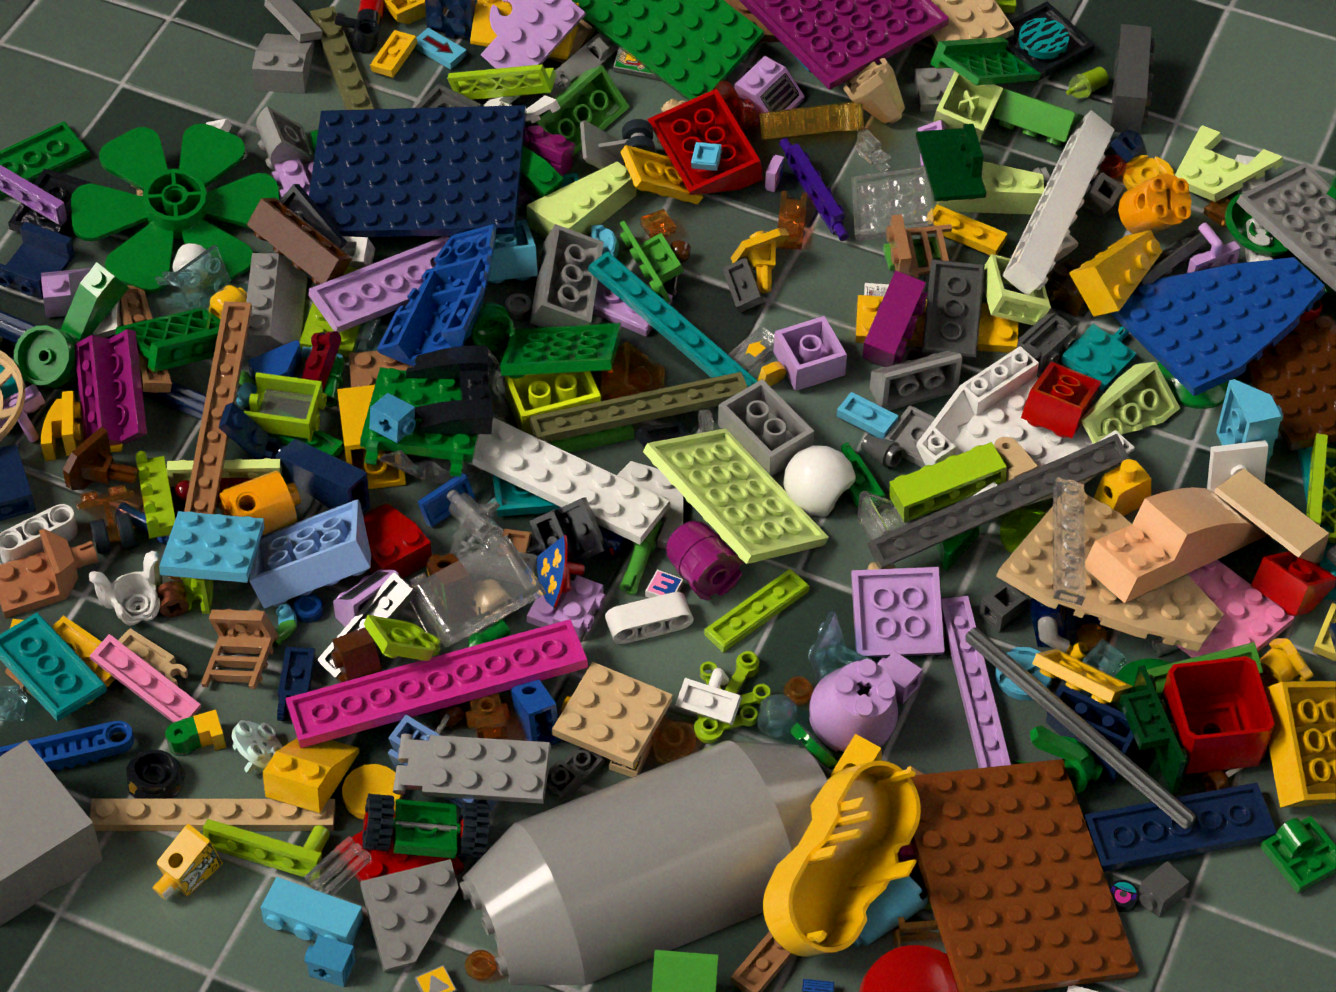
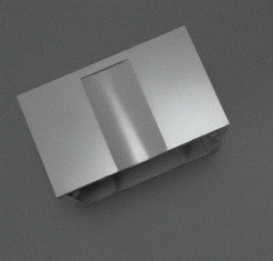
M27 740L0 756V926L36 904L48 892L69 883L103 861L93 822Z

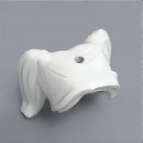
M157 551L146 553L143 561L144 571L122 575L113 583H110L102 572H90L89 581L94 583L99 601L106 608L115 609L118 618L124 624L132 626L142 620L150 621L159 612L160 599L157 595V588L162 585L163 580L162 575H160Z

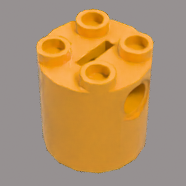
M1166 173L1157 175L1130 188L1122 195L1119 201L1118 211L1121 222L1132 234L1151 230L1153 235L1181 223L1191 215L1192 200L1189 184L1184 178H1178Z
M277 470L227 488L219 494L221 499L219 507L222 515L264 518L262 536L297 523L295 506L301 504L299 492L293 482L286 485L283 477Z

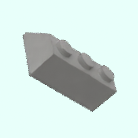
M945 351L915 360H907L889 367L878 368L871 371L870 390L877 404L887 410L953 394L959 385L962 356L960 353Z

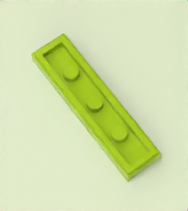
M790 568L705 628L704 635L724 653L808 593L810 586Z

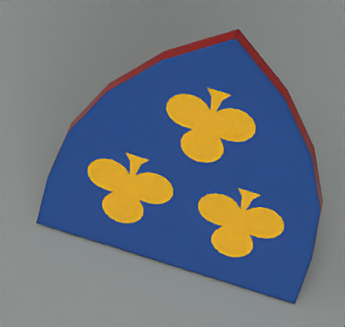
M567 535L562 536L537 556V572L541 592L547 603L553 608H556L561 593L571 591L570 574L581 576L584 573L583 564L567 562Z

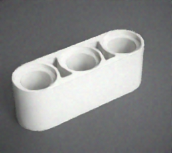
M59 504L0 533V557L2 562L7 563L44 551L39 530L42 529L67 539V541L73 539L78 532L73 509L69 505Z
M672 592L616 606L605 614L613 641L616 644H627L679 631L689 627L694 620L685 595L682 592Z

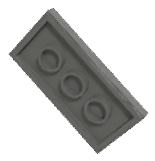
M931 259L921 356L950 351L960 353L964 361L976 362L985 265Z

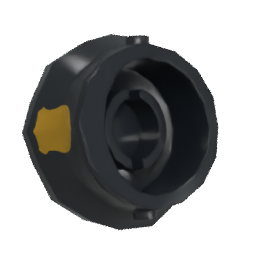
M163 750L142 751L126 767L128 791L135 799H173L177 797L186 776L178 760Z

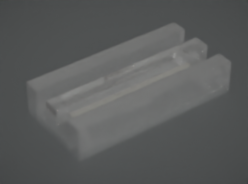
M348 836L304 876L305 881L314 890L333 896L372 860L371 855L368 851H364L358 843L355 844L354 840ZM356 855L359 856V857H358L354 862H352L341 874H339L329 885H327L325 888L322 887V886H323L325 883H327L334 875L336 876L339 872H341V871L344 869V866H345L350 860H352Z

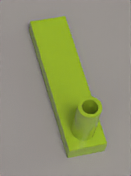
M207 819L203 826V835L211 841L213 847L218 852L314 881H318L322 873L321 852L330 837L329 830L323 826H314L303 847Z

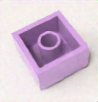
M825 316L775 331L773 352L778 361L787 370L786 376L795 391L845 376L847 354Z

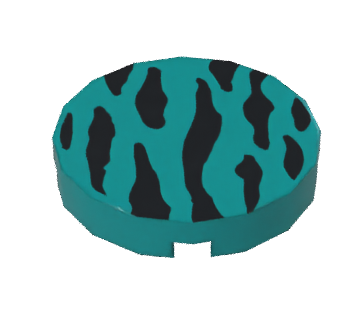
M1035 18L1027 21L1021 27L1018 40L1020 47L1023 51L1024 49L1027 50L1030 56L1039 59H1053L1058 57L1059 53H1064L1067 50L1069 33L1064 25L1056 20Z

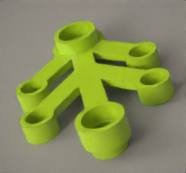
M745 651L738 655L736 671L726 686L725 691L737 694L744 680L758 673L759 658L755 653ZM710 661L704 662L700 666V677L706 682V685L709 684L712 673L708 674L704 671H713L717 668V665ZM758 684L753 688V692L740 695L742 699L739 708H743L740 711V715H736L733 725L697 714L698 720L694 724L696 737L703 743L712 744L721 738L725 730L755 725L758 712L756 708L749 705L756 703L766 704L770 700V688L765 684ZM764 692L766 695L759 696L757 693ZM751 714L753 715V717L746 718L744 717V715ZM706 726H711V727H713V728H712V729H706L705 727H706Z

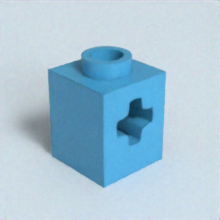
M387 393L370 407L369 429L398 443L403 437L411 434L415 428V407Z
M318 935L315 944L310 945L305 954L304 962L307 963L309 976L344 987L356 962L354 946Z

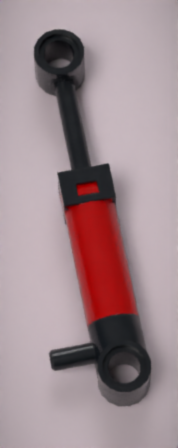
M360 0L356 19L336 16L335 25L354 29L352 46L357 51L369 53L377 47L385 7L384 0Z

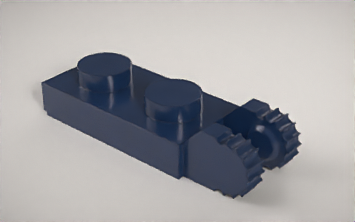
M233 402L225 406L218 428L254 459H276L275 455L284 446L283 443L277 438L270 437L263 428Z
M285 648L278 689L277 721H285L287 716L285 698L310 691L316 657L315 648Z

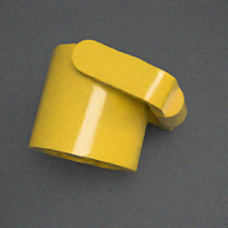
M1277 638L1269 643L1271 649L1260 658L1263 673L1259 674L1264 688L1279 682H1290L1293 680L1308 681L1313 677L1312 671L1292 642L1287 638Z

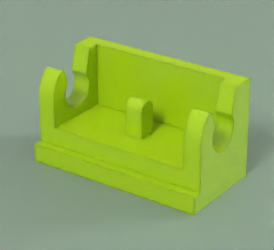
M180 577L186 591L189 605L188 611L192 608V602L199 599L202 601V614H210L214 592L213 580Z

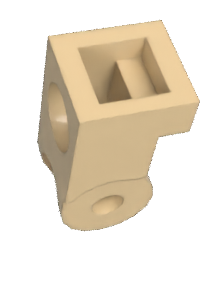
M1000 437L995 441L994 446L1007 466V481L1038 468L1037 464L1013 438Z

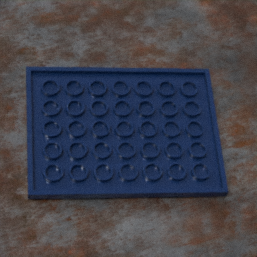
M526 106L321 111L309 196L342 236H449L492 224L497 228L496 234H515L527 115Z

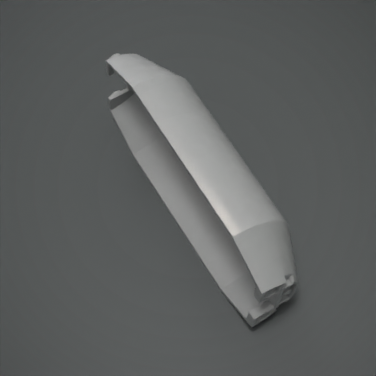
M723 741L514 823L463 876L462 882L458 883V887L463 899H469L473 909L481 910L484 916L481 917L484 930L487 935L492 934L497 943L498 957L494 958L496 967L501 976L506 974L510 985H587L653 958L655 950H673L763 913V898L769 880L777 864L799 844L812 821L810 806L826 783L827 778L812 754L806 748H800L799 745Z

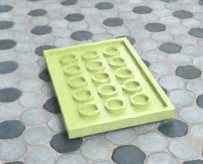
M726 428L647 443L643 451L652 464L668 478L669 482L679 490L687 502L703 516V519L715 529L721 539L746 564L821 547L826 544L829 538L805 511L790 499L787 492Z

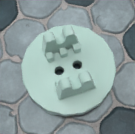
M241 720L232 730L234 750L239 751L249 761L244 768L247 774L252 773L254 770L255 774L259 775L275 752L283 747L275 736V729L268 723L260 725L251 721Z

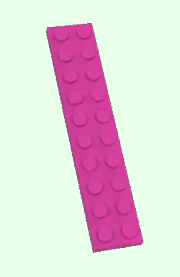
M569 619L432 657L428 661L421 660L285 699L300 748L396 722L402 720L405 715L414 717L510 690L514 686L538 679L542 681L588 668V661L572 621Z

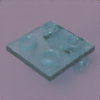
M215 245L178 271L162 272L164 278L158 276L155 278L158 285L168 284L181 289L182 293H171L172 299H164L168 307L179 306L188 310L209 308L210 298L226 285H232L220 252Z
M832 611L829 612L826 621L820 625L819 636L815 645L813 644L809 650V661L812 663L815 679L818 683L826 675L836 670L838 662L850 664L863 659H870L846 647L836 613Z

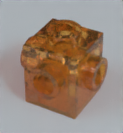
M498 693L469 701L470 711L465 712L466 721L469 729L474 728L476 738H507L506 721L510 720L507 703L501 704Z

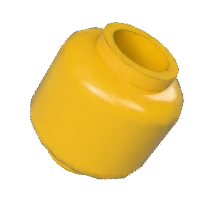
M226 285L210 298L209 312L221 319L224 301L246 303V291L240 287Z

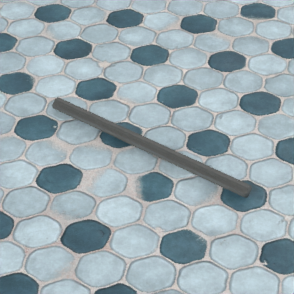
M974 627L966 634L965 640L969 645L1182 828L1187 829L1194 823L1196 816L1192 811L978 628Z

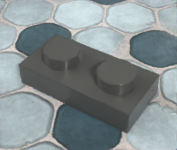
M746 257L722 268L739 313L764 302L750 262Z

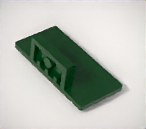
M963 124V128L916 132L917 144L934 201L972 200L986 197V189L982 180L984 155L974 124Z
M1145 665L1139 666L1132 693L1121 695L1119 703L1139 750L1152 749L1170 793L1176 794L1178 793L1180 782L1183 781L1185 765L1188 764L1187 753L1184 747H1180L1177 741L1175 725L1170 723L1167 718L1164 700L1159 699L1157 695L1154 677L1148 674Z

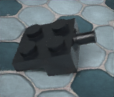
M586 497L529 521L538 541V544L526 549L527 553L533 552L528 555L530 559L540 555L564 535H567V562L580 563L608 550Z

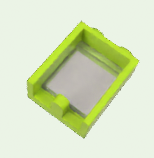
M256 372L257 392L256 394H250V411H244V413L267 433L307 438L308 441H311L313 432L319 430L320 409L324 410L326 406L327 394L323 393L322 381Z

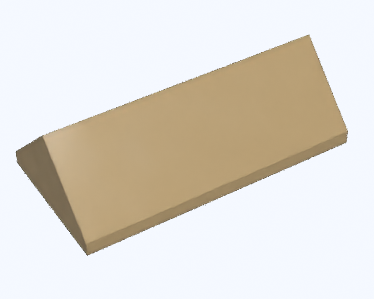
M1242 469L1214 490L1216 495L1298 558L1317 564L1323 560L1329 533L1247 470Z

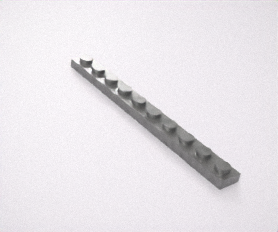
M1118 434L1112 435L873 539L867 543V546L878 569H882L1120 465L1122 461L1130 458Z

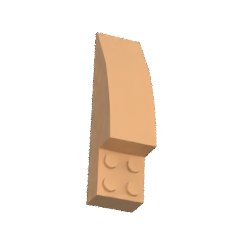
M1194 487L1175 489L1145 498L1133 524L1096 540L1083 567L1121 601L1126 603L1266 537L1267 533L1211 490Z

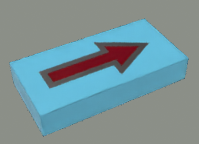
M427 28L416 37L418 43L414 49L450 70L467 56V49L430 28Z

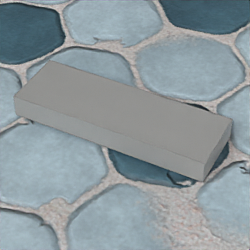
M265 0L264 6L299 42L322 39L323 31L293 0Z

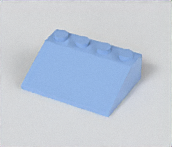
M359 500L346 503L261 537L249 581L264 609L272 605L280 606L288 599L299 595L306 596L313 592L314 589L322 586H332L348 576L361 575L370 568L371 552Z

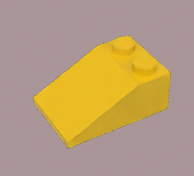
M294 739L277 750L263 770L265 797L321 813L359 754V748L333 740L300 748L298 739Z

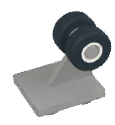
M633 119L628 121L622 128L623 140L613 137L585 120L580 123L583 159L588 164L594 165L599 169L615 162H619L624 166V160L620 152L625 145L655 153V145L652 141L653 127L646 120Z

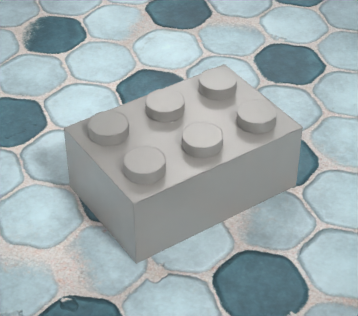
M763 379L719 404L718 426L721 429L726 428L770 476L785 469L790 460L799 451L813 446L814 430Z

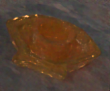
M666 715L663 716L651 737L654 757L661 764L670 763L688 756L696 745L694 725L689 722L670 720Z

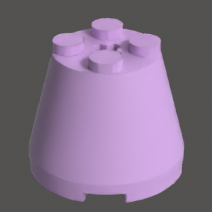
M863 659L829 673L817 684L810 699L809 720L813 731L822 743L836 752L838 750L844 752L855 734L879 747L887 742L896 727L898 719L896 690L888 672L874 661Z

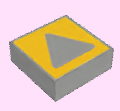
M444 965L415 977V982L420 992H457Z

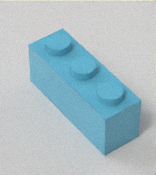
M276 877L261 905L263 922L274 930L283 929L292 932L303 940L312 939L316 941L318 935L352 945L364 922L362 906Z

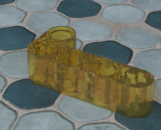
M844 102L759 113L762 139L865 129L863 107L860 102Z

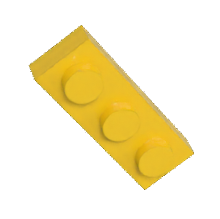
M938 204L925 221V227L951 224L952 231L943 232V236L988 255H997L1007 241L1008 233Z

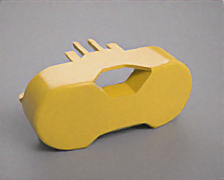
M872 761L840 770L826 781L810 806L812 821L799 844L777 864L764 893L763 913L767 927L778 944L788 952L797 956L810 957L846 949L859 937L868 921L866 915L867 908L887 888L890 880L909 877L917 861L914 859L899 863L897 853L901 846L909 845L920 821V798L910 778L916 774L913 767L909 766L906 770H903L887 761Z

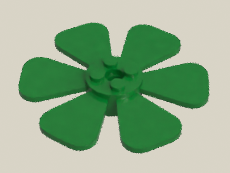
M194 124L184 132L179 169L168 170L158 134L153 129L138 127L106 143L99 152V160L101 166L106 171L142 190L143 196L97 184L81 185L73 192L71 198L72 226L78 238L93 242L147 221L148 225L107 256L105 269L127 286H135L144 290L145 293H156L162 290L169 281L174 238H183L184 245L188 243L200 245L208 251L211 257L210 266L205 278L200 282H196V284L205 289H216L250 269L253 251L243 241L208 223L207 217L250 228L247 226V223L261 198H277L279 200L278 185L272 176L265 173H256L206 192V187L243 160L245 145L241 138L208 124Z

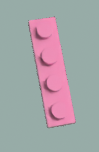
M110 634L90 655V659L172 723L194 716L201 708L199 702Z

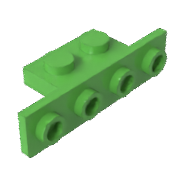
M625 221L620 222L624 231L620 233V236L627 248L629 246L633 247L629 251L635 262H642L639 268L645 279L651 278L652 281L649 284L652 290L658 295L661 294L667 303L671 300L663 283L683 273L684 270L663 234L660 233L639 245Z

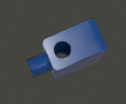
M538 679L514 686L511 689L514 714L527 741L550 742V745L561 742L560 738L552 735V728L558 720L556 703L542 682ZM534 715L540 717L541 720L539 724L537 723Z

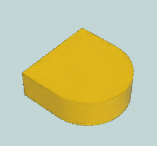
M772 362L761 367L758 381L763 379L769 386H772L785 377L787 370L781 362Z

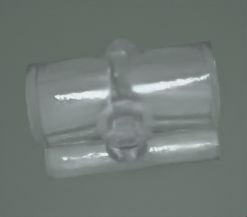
M451 490L447 494V498L451 501L449 512L460 523L458 526L460 529L452 535L458 544L466 537L470 538L472 536L483 548L488 549L495 546L501 540L504 531L492 518L494 516L493 512L501 505L494 498L486 505H479L467 493L460 495L456 490Z

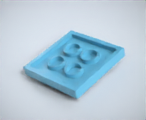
M178 511L159 565L160 575L247 583L264 530V518Z

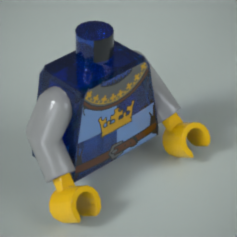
M1031 597V618L1037 646L1058 649L1080 661L1086 659L1087 656L1083 652L1088 650L1087 646L1083 642L1071 646L1070 641L1067 640L1068 607L1058 604L1057 608L1054 609Z

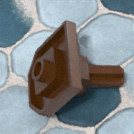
M101 426L71 452L63 468L66 487L71 490H84L93 481L108 484L110 479L134 483L138 478V469L114 463L108 431Z

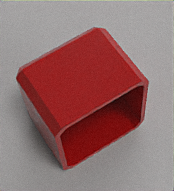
M1243 656L1173 664L1168 671L1161 699L1165 702L1166 715L1169 722L1173 723L1176 727L1177 741L1180 747H1184L1187 753L1188 764L1185 765L1183 773L1192 774L1209 772L1215 769L1227 770L1259 766L1265 757L1275 723L1256 661ZM1206 729H1212L1217 733L1204 734L1203 731Z

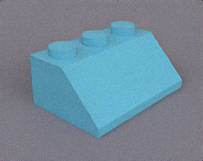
M1235 379L1229 380L1216 431L1221 444L1230 445L1266 440L1268 444L1266 468H1268L1270 457L1273 455L1275 439L1278 437V428L1283 420L1281 407L1275 404L1270 394Z

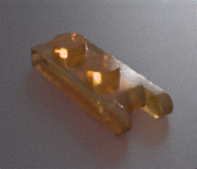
M787 191L781 192L778 228H787L789 237L784 244L777 248L802 250L808 193L802 192L801 200L787 199Z

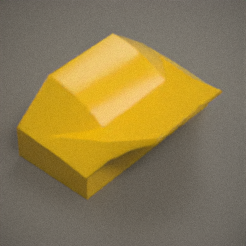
M384 0L385 7L397 22L410 24L426 17L425 0Z

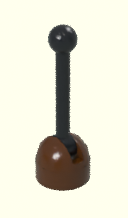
M680 240L671 243L670 247L680 264L686 262L691 253L690 244ZM678 275L672 279L671 289L667 292L672 295V299L678 296L676 290Z

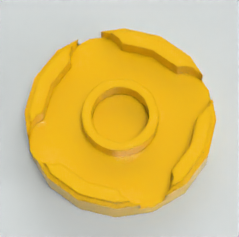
M1140 155L1126 163L1122 174L1123 184L1129 190L1157 175L1166 173L1174 175V170L1162 158L1155 156V159L1148 158V155Z
M379 764L363 765L354 769L346 777L342 786L343 801L347 810L355 817L364 820L368 794L394 796V801L396 799L402 800L403 795L393 793L396 772L387 766Z

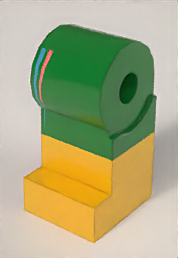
M216 710L174 722L165 731L169 750L176 756H186L194 749L212 744L215 751L227 748Z

